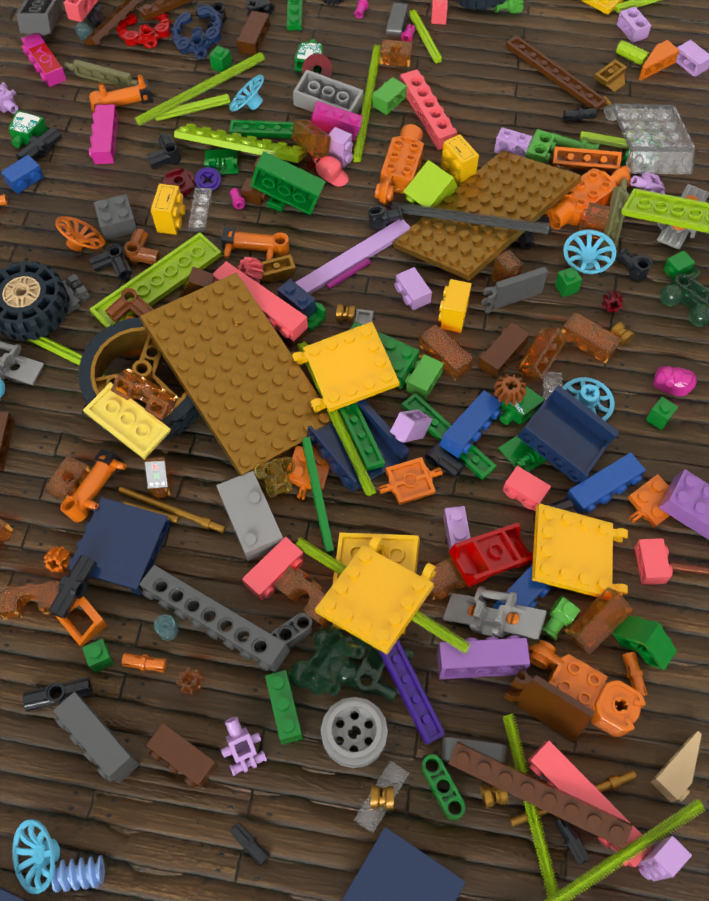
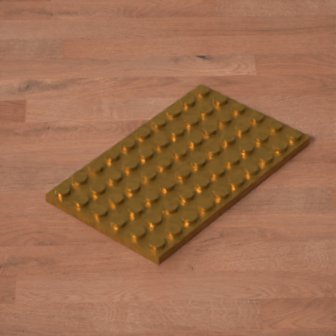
M502 150L480 168L475 175L456 188L451 196L444 198V201L440 205L435 206L434 209L457 210L476 213V215L478 213L480 216L481 214L482 216L486 214V216L490 215L491 217L492 215V217L496 216V218L500 216L502 219L503 217L504 219L505 217L506 219L508 218V220L512 218V221L514 218V221L515 219L536 222L581 182V175ZM423 216L407 232L400 235L392 243L395 249L470 281L525 231Z
M234 273L140 316L139 320L239 476L257 469L302 444V439L307 436L308 426L311 425L314 430H317L332 422L326 410L327 408L316 413L314 412L311 401L320 398L297 362L294 361L293 356L238 273Z

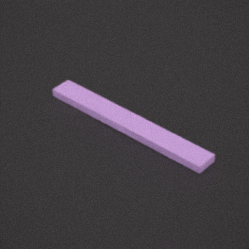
M397 220L295 283L307 293L312 294L365 258L369 259L392 245V242L407 232L410 226L404 220Z

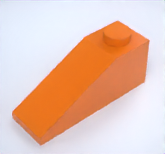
M668 40L657 44L643 65L639 80L641 81L676 63L680 50Z

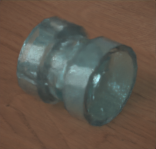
M79 22L75 27L76 34L84 43L83 40L92 32L90 26L86 22Z
M164 614L155 620L154 629L161 639L168 641L177 636L178 626L173 617Z

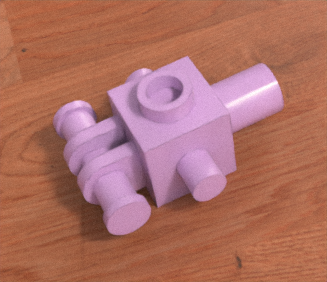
M2 82L0 85V110L3 113L9 110L14 114L18 110V106L13 97L17 94L13 89L8 91L7 85Z
M643 172L641 177L633 176L630 180V184L637 189L661 194L666 193L664 184L660 181L658 175Z
M232 717L225 721L229 735L226 736L229 746L221 749L224 758L233 755L237 763L233 766L230 765L233 776H236L237 773L243 770L247 772V768L250 766L254 769L257 767L256 764L267 761L263 750L257 754L253 745L261 741L258 732L250 736L246 727L241 728L237 717Z

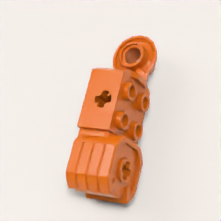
M539 640L537 644L528 646L530 662L541 669L551 670L547 682L595 711L591 718L594 726L613 737L624 736L635 729L633 723L638 719L640 709L646 705L641 692L620 680L607 683L608 676L570 654L561 658L554 654L556 648L546 641Z

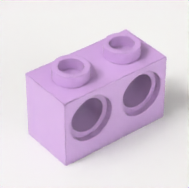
M636 7L620 11L617 25L632 43L648 38L651 24Z
M502 127L496 138L494 153H499L503 150L525 157L533 136Z

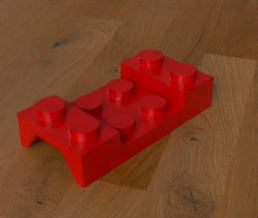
M519 523L455 543L448 551L468 587L484 582L490 576L512 568L519 569L533 563V552L528 551L520 539Z

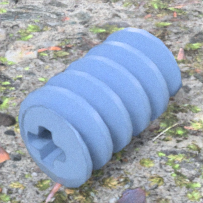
M102 856L98 857L97 863H94L93 857H89L87 864H85L83 858L79 859L78 865H75L74 859H70L69 866H66L65 860L60 861L59 867L55 864L52 877L53 891L60 892L62 889L70 891L71 888L79 890L81 887L88 889L90 885L92 888H98L100 884L103 885L105 867Z

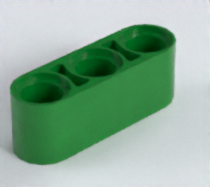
M428 755L424 758L421 765L422 774L446 818L451 821L459 820L465 812V803L442 760L436 755ZM430 761L435 762L438 770L436 772L428 771L426 763ZM439 782H445L448 785L449 791L447 793L438 791L437 784ZM450 803L458 804L460 813L457 815L451 814L448 805Z

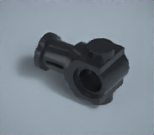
M381 205L369 207L370 227L374 230L385 228L389 221L403 220L400 205L392 209H387Z
M623 248L616 257V261H621L627 266L629 275L636 281L644 280L653 265V261L645 255L634 256L628 252L627 248Z

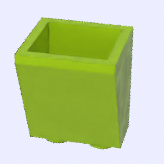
M428 160L403 193L408 203L433 208L440 205L444 198L451 196L458 186L454 177Z

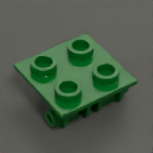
M205 150L204 166L216 169L220 175L238 173L237 150Z
M517 436L498 448L514 468L519 466L528 473L547 461Z

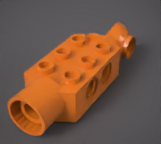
M407 124L401 129L400 136L392 137L381 170L380 183H377L375 198L379 199L380 203L385 207L388 201H392L394 193L404 194L403 191L419 172L423 159L424 143L421 142L423 132L416 125Z
M623 166L615 170L611 176L605 171L594 168L581 176V182L544 214V216L549 217L550 227L555 230H559L566 224L578 227L610 204L614 187L620 186L621 179H627V188L630 186L629 168Z

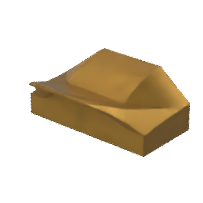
M615 59L594 75V79L616 92L626 84L625 72L627 67Z
M291 254L261 262L263 264L262 270L264 271L262 273L263 281L276 282L287 279L296 272Z

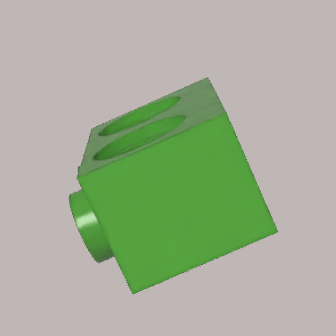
M537 129L526 151L525 158L548 163L551 157L550 152H553L557 142H554L556 135Z

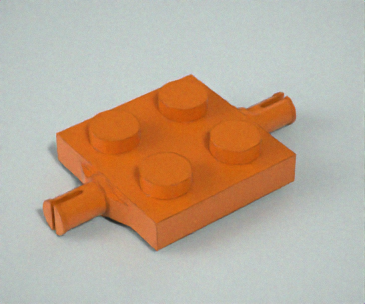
M296 446L286 482L300 487L297 498L304 500L307 490L312 489L303 447ZM312 446L321 491L323 492L330 466L325 459L319 456L316 448Z
M420 457L387 467L385 472L389 483L378 486L380 494L392 491L398 505H402L434 495L436 490L432 480L434 477L442 476L443 472L440 467L429 470L423 458Z
M659 474L629 495L628 499L636 510L628 517L629 520L634 518L631 521L632 523H635L642 517L655 528L670 516L658 508L670 486Z

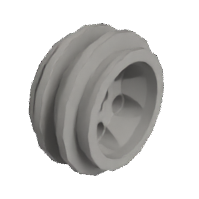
M358 697L342 699L332 705L323 718L321 726L323 747L329 757L341 766L350 768L367 766L378 759L386 745L388 735L386 719L380 709L367 699ZM351 714H359V718L353 720L350 717ZM339 720H342L344 722V726L342 728H338L336 726V723ZM371 721L373 723V727L367 729L365 727V722ZM352 730H357L361 734L357 735L356 739H351L348 734H352ZM338 737L344 739L342 745H338L335 742ZM366 738L373 740L370 746L365 745L364 741ZM357 747L358 752H350V748Z

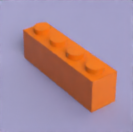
M555 147L551 166L586 171L594 168L613 173L620 168L622 152Z

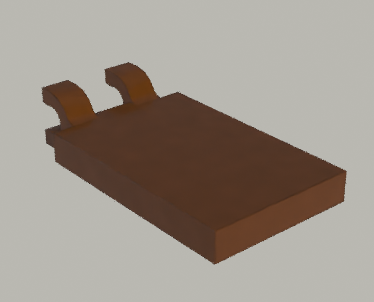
M520 669L504 696V699L510 702L518 701L517 706L574 743L595 713V711L541 677L535 675L532 678L522 669Z

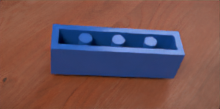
M483 391L444 433L439 446L457 458L463 453L467 454L472 447L471 443L473 441L477 442L482 435V431H487L491 426L492 419L496 420L502 412L499 409L503 402H498L497 398Z
M629 453L571 488L566 498L571 500L574 510L578 514H590L600 503L604 505L613 498V495H621L631 484L635 486L643 480L642 476L646 469L632 453Z
M531 565L506 593L515 592L517 594L515 605L535 608L538 604L536 600L540 596L544 598L551 588L548 584L532 581ZM498 600L492 608L499 609V606L505 605L506 602Z

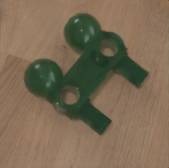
M692 268L687 274H678L671 284L664 286L660 291V300L667 306H675L682 302L691 308L688 317L692 325L704 327L709 324V289L696 281L701 272L698 268Z
M322 626L314 634L316 652L309 662L303 660L295 662L289 670V679L294 686L307 688L314 695L326 692L335 696L339 693L340 685L333 681L349 656L360 659L363 657L365 649L361 645L354 643V640L350 636L345 635L340 629H335L332 626Z
M350 633L351 640L356 646L362 648L369 647L360 669L352 660L342 659L338 661L333 667V678L341 686L352 685V688L356 689L360 694H367L369 696L377 694L393 702L397 689L380 682L381 679L379 677L385 663L378 649ZM401 645L410 662L414 650ZM363 677L369 678L371 685L363 686L360 683V679Z

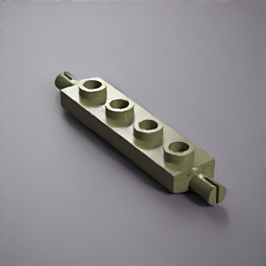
M76 59L72 64L68 62L64 64L65 69L73 70L76 76L121 88L136 86L138 82L132 79L130 73Z
M621 179L620 186L613 189L603 233L613 241L616 249L624 219L621 211L629 198L626 189L627 179ZM605 240L600 244V248L609 246ZM612 251L604 252L603 256L610 258Z

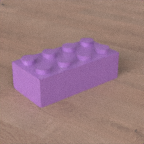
M684 469L673 478L658 508L709 540V484Z
M517 635L509 636L507 639L488 637L486 640L478 641L477 638L465 639L466 643L469 641L471 645L466 654L443 640V642L439 643L437 651L439 679L517 675L520 669L526 672L530 665L527 638H520Z

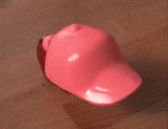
M311 155L309 157L306 168L309 170L314 168L315 174L337 187L348 183V175L342 169V164L338 159L332 156L320 158L319 156Z

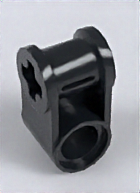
M249 0L246 2V8L248 9L247 17L250 16L252 11L271 15L275 10V6L270 0Z

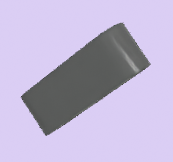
M393 3L387 24L386 36L401 38L408 16L409 4Z
M299 613L269 634L286 643L288 648L291 649L312 634L314 630L313 621L309 614ZM301 622L309 623L306 628L298 627ZM289 633L292 635L289 640L281 639L283 634ZM266 646L260 647L259 652H263Z
M444 737L442 739L441 760L443 763L449 764L455 746L459 741L506 764L507 746L451 737Z

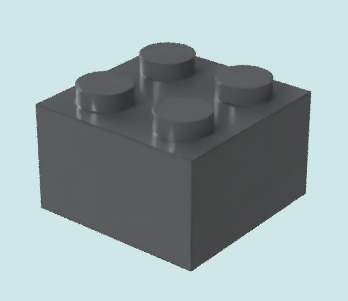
M127 194L94 202L99 225L105 240L132 234L134 230H137Z

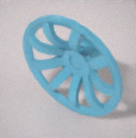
M262 74L255 76L241 88L229 106L232 112L246 104L251 110H255L262 103L263 98L257 92L263 84L264 76Z
M582 230L572 234L566 240L563 254L568 265L574 267L576 271L585 274H597L612 266L616 258V247L613 241L604 233L595 230ZM587 234V244L584 246V243L578 236ZM592 235L599 236L600 238L595 245L591 247ZM572 240H575L578 243L579 248L575 246H569L570 242ZM604 240L609 244V246L597 250ZM568 250L576 252L577 255L569 258ZM607 251H612L611 259L607 256H602L601 254ZM578 260V263L581 266V268H579L572 262ZM597 261H606L607 264L604 267L600 268V265ZM593 267H595V269H596V270H585V269H590V268H593Z
M581 377L572 379L562 387L576 395L574 397L594 413H596L595 406L600 411L607 413L602 417L603 420L607 421L612 415L615 405L614 397L609 388L600 381ZM580 382L581 390H576L571 385ZM585 382L594 383V384H596V386L591 385V384H587V385H586ZM600 387L607 393L606 396H599ZM609 400L610 407L602 406L599 401Z
M30 819L21 823L16 830L12 846V858L19 883L27 892L39 894L45 891L52 881L55 863L60 857V848L58 842L55 839H51L47 829L41 822ZM35 826L41 830L37 837L34 833ZM26 827H28V834L30 838L27 837L24 833V829ZM19 839L32 848H20L18 846ZM18 855H31V858L19 864ZM49 864H50V870H48V869L46 868V866L49 865ZM33 865L24 878L22 871L28 866ZM41 873L47 877L43 885L40 881ZM34 874V882L36 887L31 886V879L34 876Z

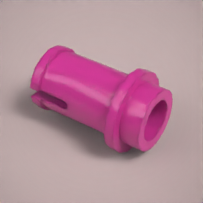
M367 0L358 1L354 12L356 18L361 19L365 10L368 9Z
M408 24L402 33L401 38L404 43L412 41L413 33L415 32L414 25L410 29L411 24Z
M233 188L230 191L233 207L242 209L246 203L245 199L242 198L238 188Z

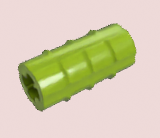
M624 40L618 44L616 54L641 66L645 64L650 55L649 52Z

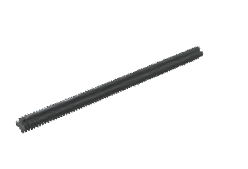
M393 202L391 208H397L400 205L402 213L542 234H548L550 229V223L542 222L541 225V222L537 224L535 221L531 222L515 219L514 221V218L512 221V218L508 220V218L506 219L505 217L504 219L503 217L502 219L500 216L499 218L498 216L497 218L496 216L492 217V215L491 217L490 215L486 216V214L485 216L484 214L480 216L478 213L476 215V213L457 210L449 211V209L442 208L434 209V207H421L419 205L401 204L398 202Z

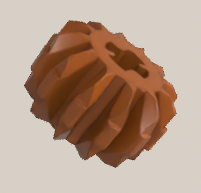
M508 374L504 378L500 376L498 382L494 385L495 397H498V402L504 401L505 406L508 403H511L513 406L516 405V402L521 403L526 396V383L522 382V377L517 379L515 374L512 377Z

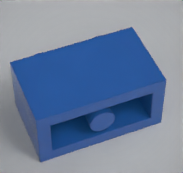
M29 155L1 171L6 184L17 194L44 177L39 164Z

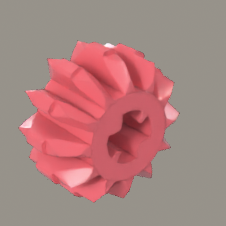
M244 257L243 260H240V265L237 266L238 270L257 283H260L262 273L264 272L262 270L263 264L257 258Z

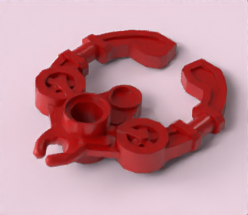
M163 13L152 18L158 19L160 22L154 29L144 24L139 27V33L128 31L126 27L137 22V17L134 14H130L119 22L116 29L119 37L125 41L126 45L135 46L139 43L143 44L145 48L151 49L157 46V40L170 35L171 23L168 15Z

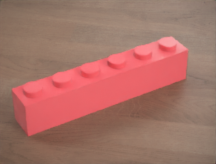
M227 261L213 273V282L238 273L273 328L277 329L283 337L295 341L308 328L305 315Z
M545 741L527 760L531 765L529 767L531 772L538 778L542 776L547 784L629 822L550 741ZM634 826L625 846H628L630 842L633 843V840L635 841V839L642 836ZM597 837V839L606 848L611 847L617 853L618 850L621 851V849H623L607 840ZM648 845L650 848L646 847L647 850L644 848L645 852L641 850L642 853L640 851L639 854L636 853L637 856L634 855L635 858L632 857L633 860L629 858L630 862L628 860V863L624 861V866L628 865L636 868L654 846Z

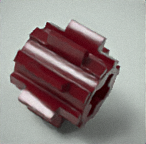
M609 290V293L603 295L604 301L601 303L603 307H606L607 312L614 311L617 313V310L623 308L622 302L625 299L623 296H620L618 290L614 292Z

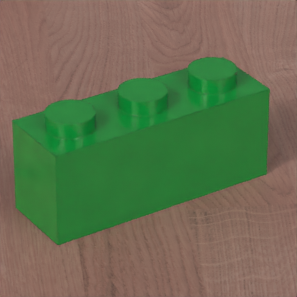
M284 670L265 675L281 744L284 745L302 740L303 737L287 671Z

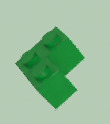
M625 614L612 633L621 647L637 651L648 666L661 670L666 669L677 652L671 638L663 630V626L654 620L648 621L639 616L633 617Z

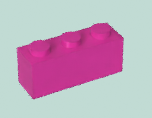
M316 101L309 126L329 133L336 127L352 134V140L355 141L361 127L362 116Z

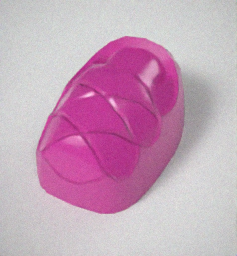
M671 366L659 367L653 380L655 388L668 394L682 397L690 393L697 383L696 375L692 371Z

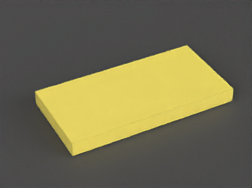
M111 382L83 409L85 414L144 460L171 432L168 426Z

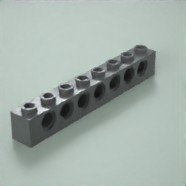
M153 565L139 583L140 587L144 590L142 594L148 599H157L160 606L166 610L169 608L173 609L174 614L183 620L185 617L191 620L190 624L199 630L201 627L207 630L206 633L213 639H222L226 647L231 650L234 648L238 649L240 655L250 661L251 658L256 660L257 665L265 671L270 669L276 672L290 652L287 644L156 565ZM199 606L196 611L192 612L195 607ZM216 616L214 620L208 622L210 617ZM228 626H232L231 630L224 632ZM249 636L247 641L241 642L243 637ZM267 646L265 651L258 653L260 647Z

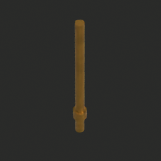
M120 486L118 490L120 494L200 524L202 528L207 530L213 529L220 533H224L226 530V526L214 522L212 518L207 516L201 517L124 486Z
M632 770L619 776L615 774L607 777L606 781L594 786L601 793L610 789L614 791L621 788L622 784L637 779V776ZM537 809L538 813H540L539 817L549 813L543 809ZM527 812L509 818L511 826L515 827L528 822Z

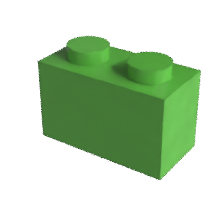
M392 77L373 93L372 106L386 115L389 114L406 99L407 85Z
M424 354L421 360L418 359L416 361L413 373H409L405 380L407 384L406 391L411 394L416 393L426 400L443 373L444 363Z

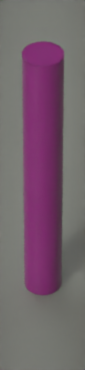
M365 258L325 284L327 289L330 290L369 265L370 260Z

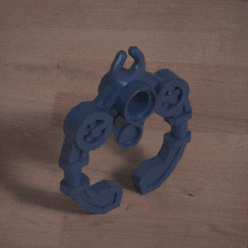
M202 6L197 9V14L200 18L210 16L212 21H215L212 23L213 27L208 28L206 33L200 27H196L192 31L190 40L180 35L183 25L189 24L193 19L189 11L182 13L175 21L173 29H171L172 40L181 54L191 52L194 53L198 60H201L200 56L205 59L209 47L220 42L222 39L223 23L220 20L221 14L209 6Z

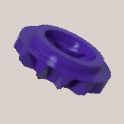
M211 167L202 168L196 173L195 184L199 190L212 193L213 190H218V186L221 184L220 173ZM205 178H211L212 184L209 182L205 183Z

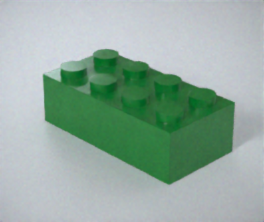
M263 151L256 165L250 187L311 215L326 181Z
M355 321L349 330L359 327L363 324H360ZM377 331L399 380L400 386L397 388L402 389L408 374H412L414 371L415 363L419 359V350Z

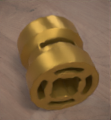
M338 303L336 321L342 322L346 320L348 323H354L356 305L345 306Z
M619 322L611 329L609 336L617 339L618 344L624 347L634 338L635 333L632 330L626 329V325L623 322Z
M480 785L485 808L493 807L497 803L500 805L508 804L507 792L493 785Z
M371 785L370 809L384 807L386 810H393L394 786L387 785L385 788H380L379 785Z

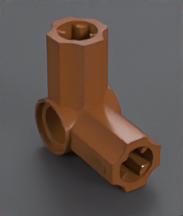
M138 228L134 230L130 241L124 246L126 259L131 264L143 262L153 265L160 260L161 253L159 250L145 247L149 234L144 229Z
M126 288L122 291L121 297L110 305L105 312L114 322H118L130 310L140 318L141 315L154 309L137 295L133 288Z

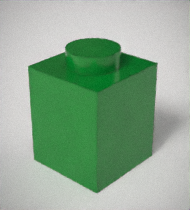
M217 45L209 54L211 69L221 73L232 67L230 50Z
M682 251L668 258L663 270L674 282L689 274L695 262L685 251Z
M571 267L558 272L555 287L562 298L578 293L582 278L576 269Z
M661 397L650 411L646 420L660 430H663L672 419L678 406Z
M103 639L82 647L88 666L94 673L115 664L109 646Z

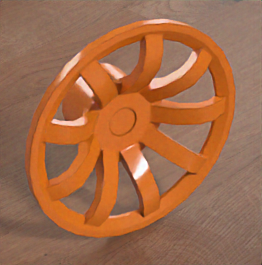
M61 216L56 219L55 225L59 232L68 238L66 245L70 249L80 252L83 247L90 249H101L104 247V237L88 223L68 216ZM69 221H73L74 229ZM78 223L84 225L83 229L80 232ZM61 227H62V228H65V229L67 230V232L64 233V231L61 229ZM88 229H91L93 231L91 233L84 235Z

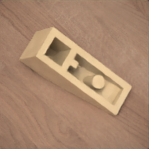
M699 731L687 739L650 782L671 803L678 799L682 801L690 793L687 788L693 781L702 735Z

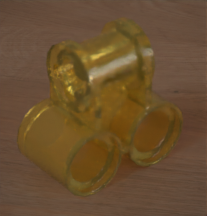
M291 457L274 458L272 461L259 462L255 465L254 474L258 479H265L266 491L271 498L277 497L281 493L288 494L291 492L292 485L288 474L294 471L295 462Z

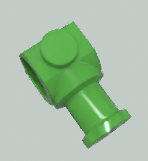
M506 0L505 3L494 7V11L499 12V10L507 9L511 13L522 12L524 0Z
M560 596L550 609V620L545 627H542L541 631L556 641L558 638L557 634L563 626L567 627L575 619L580 608L564 596Z

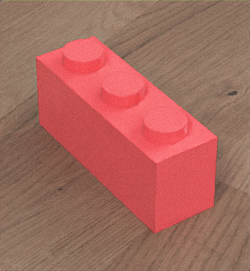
M285 537L242 578L244 586L260 601L264 598H269L274 593L275 588L289 578V574L294 569L297 570L304 562L303 552Z

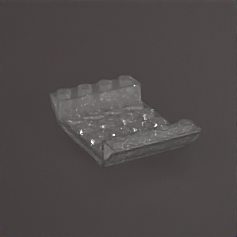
M612 104L604 107L607 119L617 120L629 147L630 153L626 164L630 173H693L695 146L675 105Z

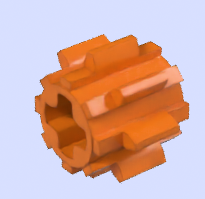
M52 547L44 556L45 567L50 572H63L69 565L70 552L65 547Z

